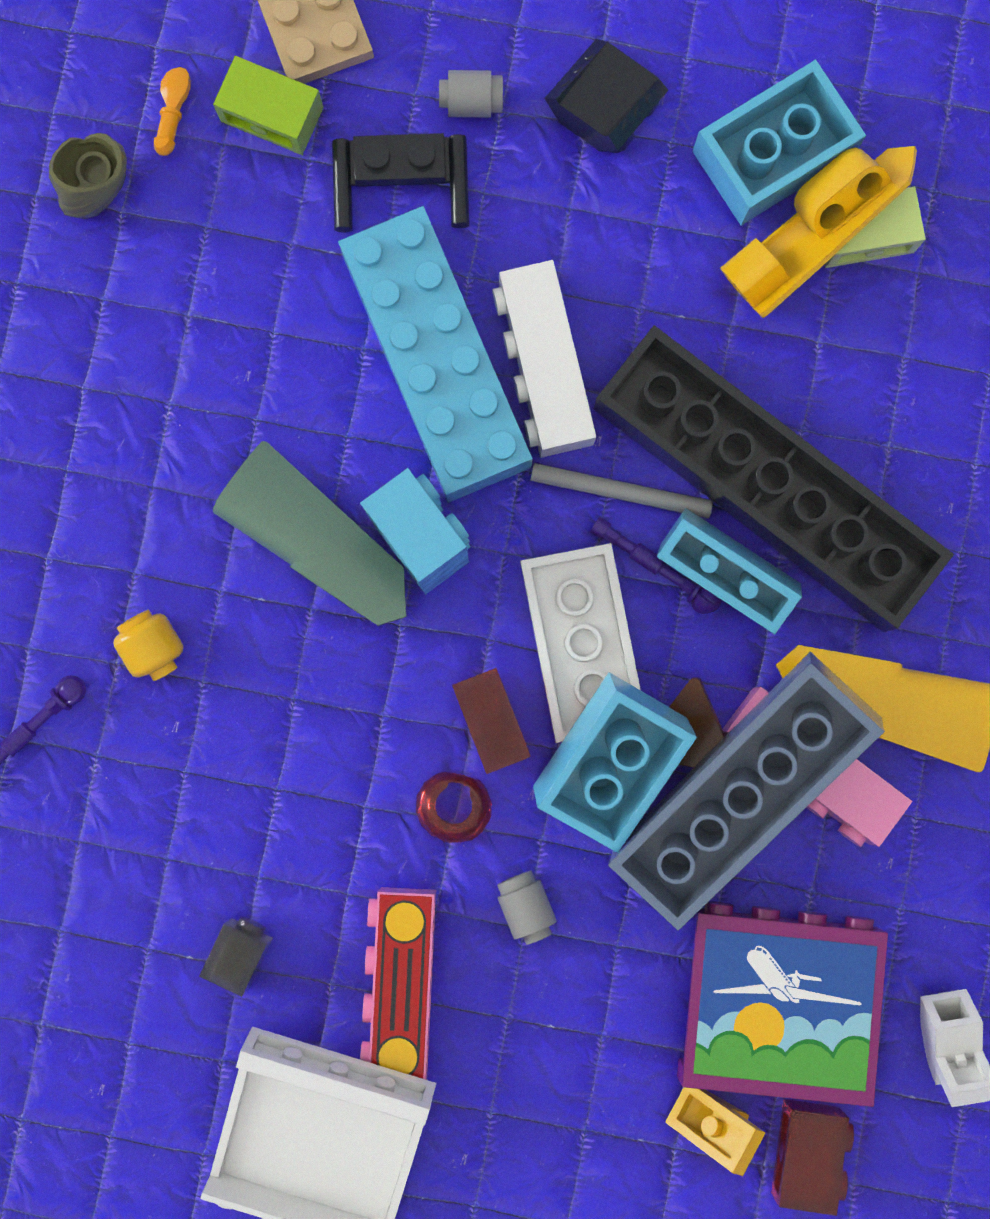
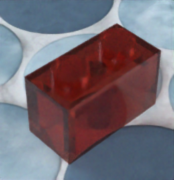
M497 668L452 685L486 774L531 757Z
M783 1099L771 1191L779 1207L837 1216L839 1200H845L848 1189L847 1172L843 1171L845 1152H851L854 1142L853 1124L849 1123V1117L839 1107Z

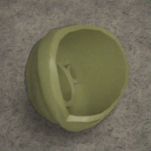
M95 133L88 135L84 139L77 137L69 138L52 155L49 164V179L58 195L59 207L64 215L80 219L97 216L110 205L123 187L126 177L127 157L123 146L111 136Z

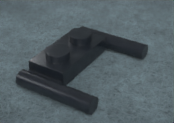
M444 133L353 136L352 141L343 138L332 141L335 231H352L351 186L450 183L451 226L454 228H466L469 226L467 139L465 135L456 134L444 137Z

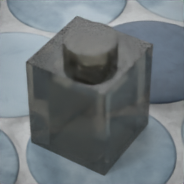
M240 916L238 921L231 918L223 924L199 977L242 997L250 989L273 938L264 934L266 927L255 920Z

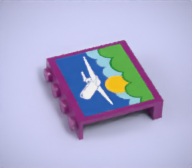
M708 902L705 904V909H700L693 916L696 919L685 1050L684 1058H679L677 1071V1078L682 1087L874 1107L888 933L878 927H873L874 919L846 916L845 924L827 922V914L799 911L798 919L780 917V910L775 908L752 906L751 914L733 912V905L728 903Z

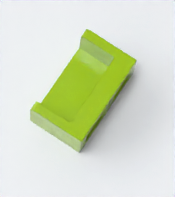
M234 56L213 103L222 123L302 156L323 110V103L318 89L238 56Z

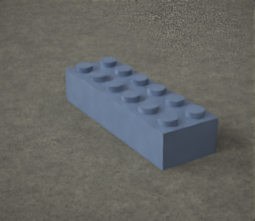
M810 651L637 824L618 853L612 852L608 866L679 931L885 732L882 717Z

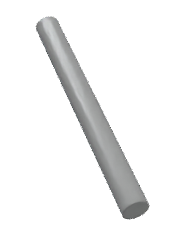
M537 463L533 465L530 480L680 513L687 508L697 516L708 519L713 505L712 500Z

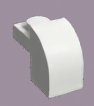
M967 989L920 996L922 1037L927 1062L935 1085H942L951 1107L990 1101V1064L983 1052V1021Z

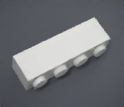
M549 260L499 272V287L492 289L498 316L506 314L510 331L503 332V339L508 359L516 358L520 375L513 376L519 403L527 402L531 419L524 420L529 446H538L540 458L593 446L596 440V433L554 261Z

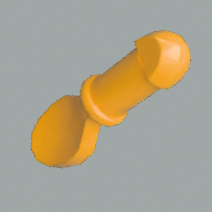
M182 67L169 70L161 81L160 92L166 107H162L160 110L161 119L157 136L154 137L153 143L155 151L161 156L171 154L175 148L176 143L174 140L177 127L182 119L180 109L188 97L191 88L190 75Z

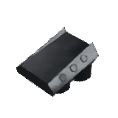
M596 39L544 99L560 124L598 151L619 153L628 147L633 139L634 131L647 116L654 112L668 89L657 76L612 44Z

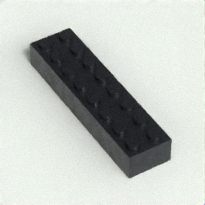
M653 325L596 398L593 408L596 412L883 632L898 629L954 555L655 325Z

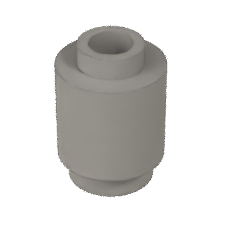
M448 70V79H439V108H448V117L491 118V113H502L503 75H491V70Z
M532 870L497 884L501 894L497 899L514 940L523 937L526 945L552 934L549 926L555 924L557 920L541 880H535Z

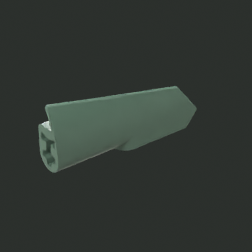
M262 441L248 456L221 492L213 507V513L289 563L293 570L377 626L407 617L404 567L268 442Z

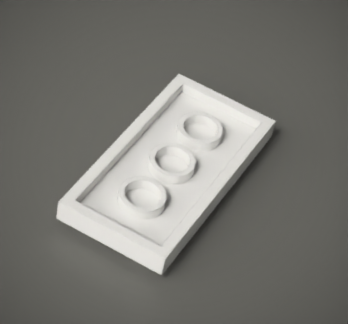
M611 543L520 561L555 743L563 742L609 672L641 690Z

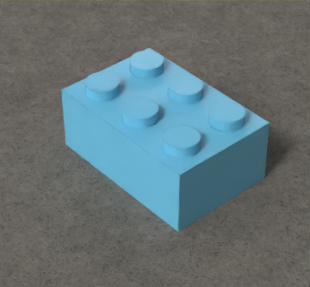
M815 59L700 130L692 152L739 224L743 225L798 191L808 180L845 150L859 148L866 134Z
M407 468L360 502L375 528L426 595L469 563L467 550L471 546L469 545V534L456 516L450 513L444 517L441 513L443 509L441 507L442 503L439 500L440 495L427 477L422 474L415 478L409 468Z
M609 672L533 785L537 808L618 853L696 740L697 736L688 718Z

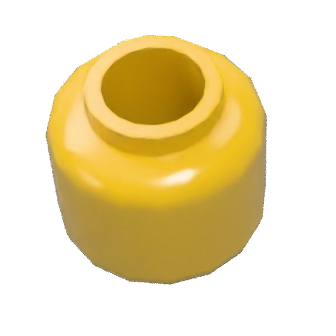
M147 609L116 627L119 634L113 641L114 648L133 677L139 678L149 674L152 680L156 681L178 668L174 660L181 655L184 647L165 615L161 613L152 615L150 610Z

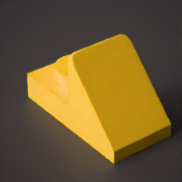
M683 1087L665 1121L666 1124L730 1172L740 1176L744 1175L765 1135L764 1131L748 1121L749 1115L705 1089Z

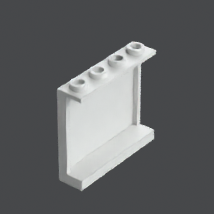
M252 1026L240 1050L236 1068L239 1069L212 1170L200 1199L215 1203L224 1209H234L262 1219H395L419 1139L429 1114L436 1083Z

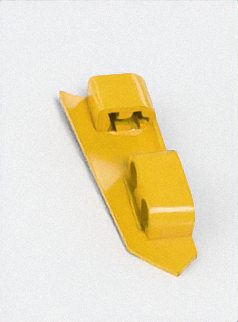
M916 147L888 148L875 160L860 148L845 150L798 190L794 200V207L797 212L762 242L757 238L752 240L721 266L720 270L745 301L762 318L766 317L911 185L917 155Z
M797 645L776 664L783 679L811 651L882 717L885 732L879 737L880 739L974 772L983 771L990 750V683L902 668L903 665L896 662Z

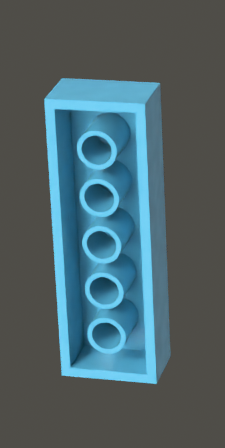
M424 206L338 241L344 261L447 502H452L532 467V456Z

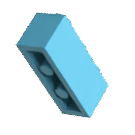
M687 508L684 509L660 544L657 558L773 634H776L802 598L801 583Z

